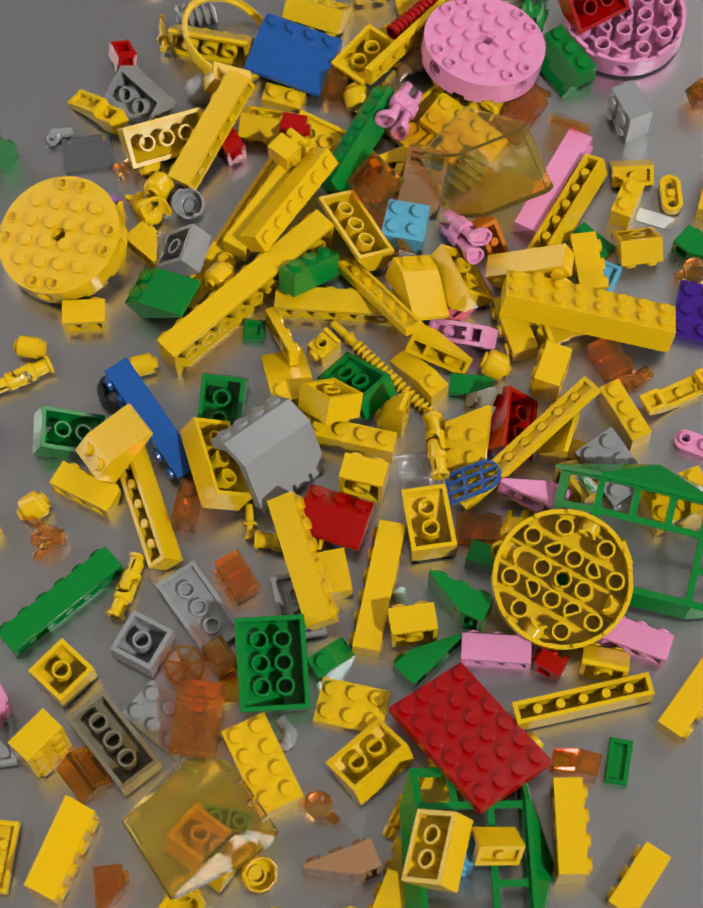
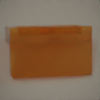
M85 746L70 751L56 768L57 772L82 804H86L96 792L107 789L112 783Z

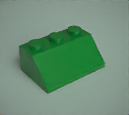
M562 24L543 35L545 56L540 74L561 99L595 80L596 64Z

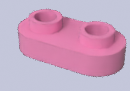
M689 430L678 431L673 440L674 448L683 454L703 461V435ZM686 437L689 441L685 442L682 440V438Z

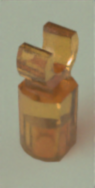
M128 159L124 160V163H118L112 167L114 174L122 171L118 175L120 181L125 180L130 172L133 173L139 169V167L133 169Z
M645 365L627 376V379H619V381L626 387V392L629 395L631 389H636L652 379L653 372Z

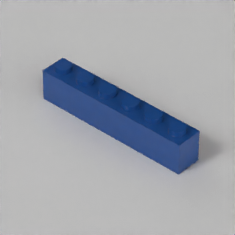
M127 357L105 370V379L103 381L109 391L114 390L117 397L115 399L119 406L123 408L125 405L131 404L153 432V435L146 444L150 443L154 448L152 452L158 462L163 461L167 467L165 472L168 477L180 483L191 476L192 472L181 435Z

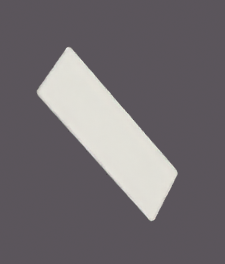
M639 208L635 220L671 230L674 217Z

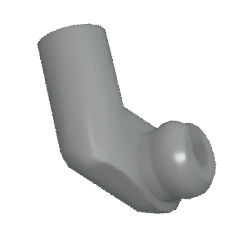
M73 127L53 128L46 135L45 142L49 146H55L62 138L73 137Z
M283 715L276 721L283 731L279 745L282 750L288 751L296 743L297 730L288 718Z

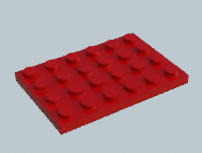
M462 662L391 705L388 710L390 715L479 815L551 767L553 762L525 730L517 725L513 717Z

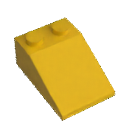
M368 23L331 61V65L363 86L367 84L365 82V67L394 40Z
M430 255L393 257L385 277L398 299L421 321L448 318L449 311L439 270Z
M299 347V364L291 367L282 351L261 355L270 397L277 395L289 398L298 408L301 383L313 381L303 347Z
M127 404L87 433L75 451L97 480L115 483L153 435V432L133 406Z
M446 483L402 489L401 495L411 561L455 556L457 540Z

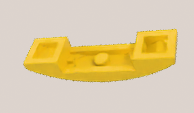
M703 367L695 370L691 376L660 390L655 388L640 395L638 398L648 414H660L702 396Z

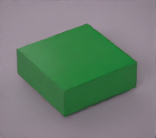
M244 319L242 340L245 342L264 343L266 320Z

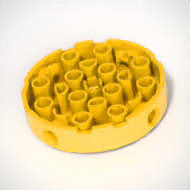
M60 176L41 181L24 191L12 203L0 226L1 263L8 275L20 288L38 300L48 303H62L63 300L78 299L85 295L90 296L103 287L102 284L110 276L113 277L123 261L128 239L123 215L108 193L90 180L75 176Z
M573 509L542 511L519 523L500 545L493 562L491 574L494 601L506 624L526 641L552 650L581 648L609 634L625 615L632 598L634 586L632 562L628 551L619 539L620 537L611 527L597 517ZM559 573L567 575V585L562 586L557 583L556 577Z

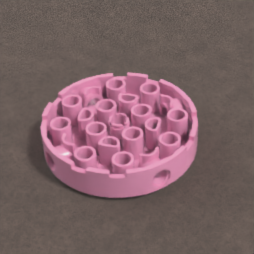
M451 0L439 6L429 16L425 25L420 51L426 72L434 82L447 92L463 95L465 100L481 103L482 100H493V103H500L518 98L533 87L539 76L545 56V41L541 30L533 19L523 10L501 0Z
M628 0L631 9L582 34H578L565 16L563 18V27L596 64L597 71L615 76L643 75L663 66L678 50L686 24L684 0Z

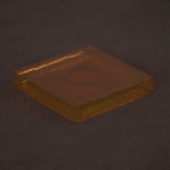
M556 111L550 114L548 120L550 123L585 133L589 132L594 122Z

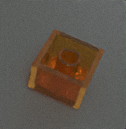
M373 150L346 182L361 200L378 212L387 204L392 195L401 188L405 180L390 163Z

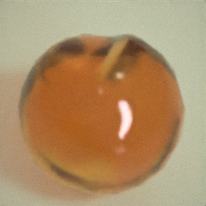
M699 257L689 258L683 264V270L673 273L675 281L686 278L690 282L703 281V259Z
M322 790L306 794L304 807L312 818L320 820L326 818L333 825L338 822L340 818L332 811L333 801L329 794Z

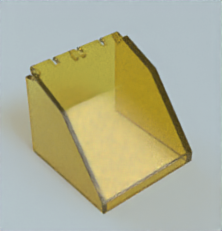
M467 106L423 149L424 155L420 157L445 211L449 209L466 218H480L493 215L546 194L554 187L527 123Z
M183 757L121 820L124 828L169 899H177L242 867L275 843L274 839L278 836L279 831L270 818L263 824L261 823L267 817V813L257 799L252 800L255 795L246 782L243 780L236 786V783L242 779V776L234 764H230L228 760Z

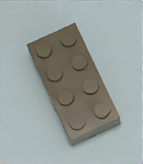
M102 690L66 717L71 729L124 797L163 768L160 760L105 690Z

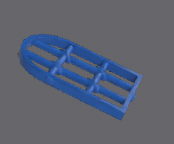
M482 460L450 472L449 477L461 473V476L450 482L448 478L445 479L449 504H455L493 489L501 478V470L498 464L492 460ZM485 464H492V465H494V466H491V467H488V468H485V469L482 470V465H485ZM475 467L479 468L477 472L465 476V471ZM497 468V475L484 479L483 474ZM480 474L478 482L466 485L468 478ZM494 480L491 485L485 487L487 482ZM462 481L463 486L450 492L449 485ZM481 484L482 489L468 494L467 490ZM464 491L463 496L451 499V495Z

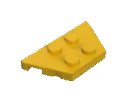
M491 405L483 406L445 422V451L448 455L446 464L447 470L450 472L478 461L487 460L492 415ZM475 467L465 471V476L477 472L479 468Z

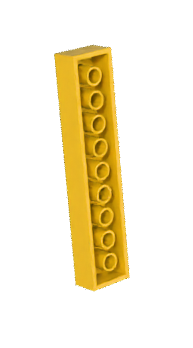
M318 209L308 213L297 226H292L286 235L281 239H277L267 252H260L253 262L249 265H244L239 273L233 278L227 279L220 289L211 292L201 304L195 305L187 316L179 318L171 329L162 332L157 339L161 360L177 376L183 373L241 325L244 319H248L275 296L276 285H279L280 266L302 257L304 254L310 253L319 247H328L330 250L334 248V224Z

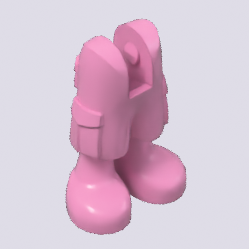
M406 81L393 94L389 102L390 109L381 110L375 116V123L378 126L388 128L393 125L390 135L398 141H404L409 135V121L415 118L419 108L418 105L422 100V92L420 90H417L411 97L408 95L413 87V84L409 81Z
M447 209L443 217L451 224L440 222L438 227L441 234L446 236L449 243L455 248L462 250L463 257L470 264L479 263L484 257V251L478 246L489 243L492 239V232L486 227L474 230L473 223L466 219V217Z

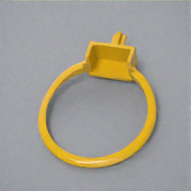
M192 0L185 8L182 17L183 37L190 57L206 74L204 77V92L215 93L222 77L226 75L229 69L249 77L252 82L261 77L251 73L249 70L218 62L210 64L195 49L188 34V19L191 12L198 5L211 1L228 3L241 9L260 28L264 19L254 8L242 0Z

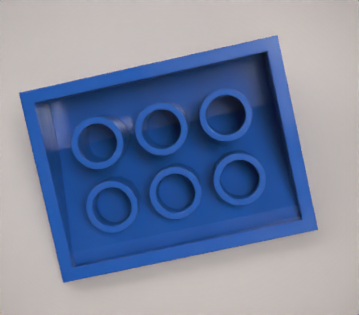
M267 13L252 45L244 69L264 78L320 97L333 71L331 61L341 52L343 40Z

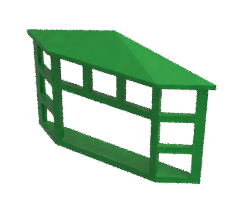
M556 464L555 468L562 471L553 510L569 508L586 511L597 518L598 515H603L698 540L684 599L633 586L629 606L680 619L703 618V604L693 601L698 575L703 576V568L700 567L703 555V519L699 532L672 525L677 500L703 506V487L660 464ZM571 475L598 479L593 505L565 500ZM606 482L634 488L628 514L601 507ZM642 491L670 498L664 523L636 515ZM559 573L556 581L558 584L565 586L568 583V577L564 573Z
M437 767L409 768L399 806L403 870L417 809H474L468 801H458L456 788ZM444 777L450 802H423L418 778ZM527 782L517 789L518 800L499 801L486 810L487 827H495V809H518L520 837L525 844L522 855L524 879L501 880L499 878L498 865H490L493 908H501L500 888L524 887L526 908H548L554 863ZM403 882L405 908H428L427 888Z

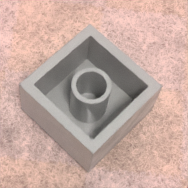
M630 80L611 88L606 114L608 119L612 120L615 124L617 134L622 136L625 143L646 135L653 111L635 81Z
M195 224L166 232L155 268L186 277L200 273L204 266L203 262L209 250L212 236Z
M133 610L110 647L113 658L153 678L176 638L172 629Z

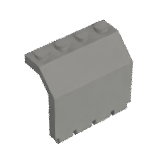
M277 395L269 397L263 405L253 408L244 418L237 419L232 426L221 430L216 437L210 440L213 448L227 451L239 464L255 506L264 513L269 511L268 500L290 491H297L308 483L310 479L324 471L322 464L325 463L310 420L289 398Z

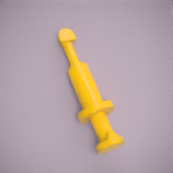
M160 14L157 41L161 44L160 51L167 53L170 51L168 44L169 36L166 24L163 21L165 20L164 14Z
M252 498L245 504V522H242V526H246L244 540L255 539L253 526H257V522H254Z

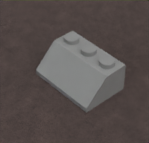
M135 65L120 66L104 96L110 105L123 109L131 125L168 116L177 102Z

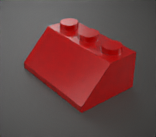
M558 0L562 14L578 34H582L631 9L628 0Z
M510 385L502 387V395L497 394L493 406L496 408L491 416L488 453L494 457L537 418L538 401ZM533 454L525 462L533 461Z
M311 484L303 499L305 503L303 510L305 516L311 522L312 529H310L312 537L359 551L371 524L375 503Z

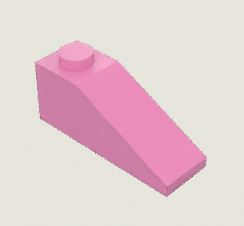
M446 319L430 320L429 327L439 331L454 344L483 350L495 349L499 330L492 327Z
M502 478L497 493L540 513L553 509L558 484L553 481ZM567 489L566 501L569 500L572 493L569 489Z

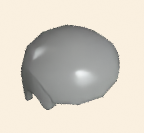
M198 74L192 76L186 83L185 93L193 104L203 105L210 102L212 94L204 92L205 75Z
M180 188L172 196L171 206L179 217L190 220L202 215L205 209V200L203 195L194 188Z

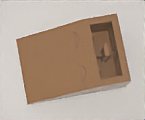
M409 145L398 200L430 205V217L437 218L450 154Z
M360 838L351 843L352 846L343 849L340 846L331 849L328 852L329 855L321 858L319 855L310 857L302 866L305 878L361 884L381 876L382 865L372 839L365 840V838Z

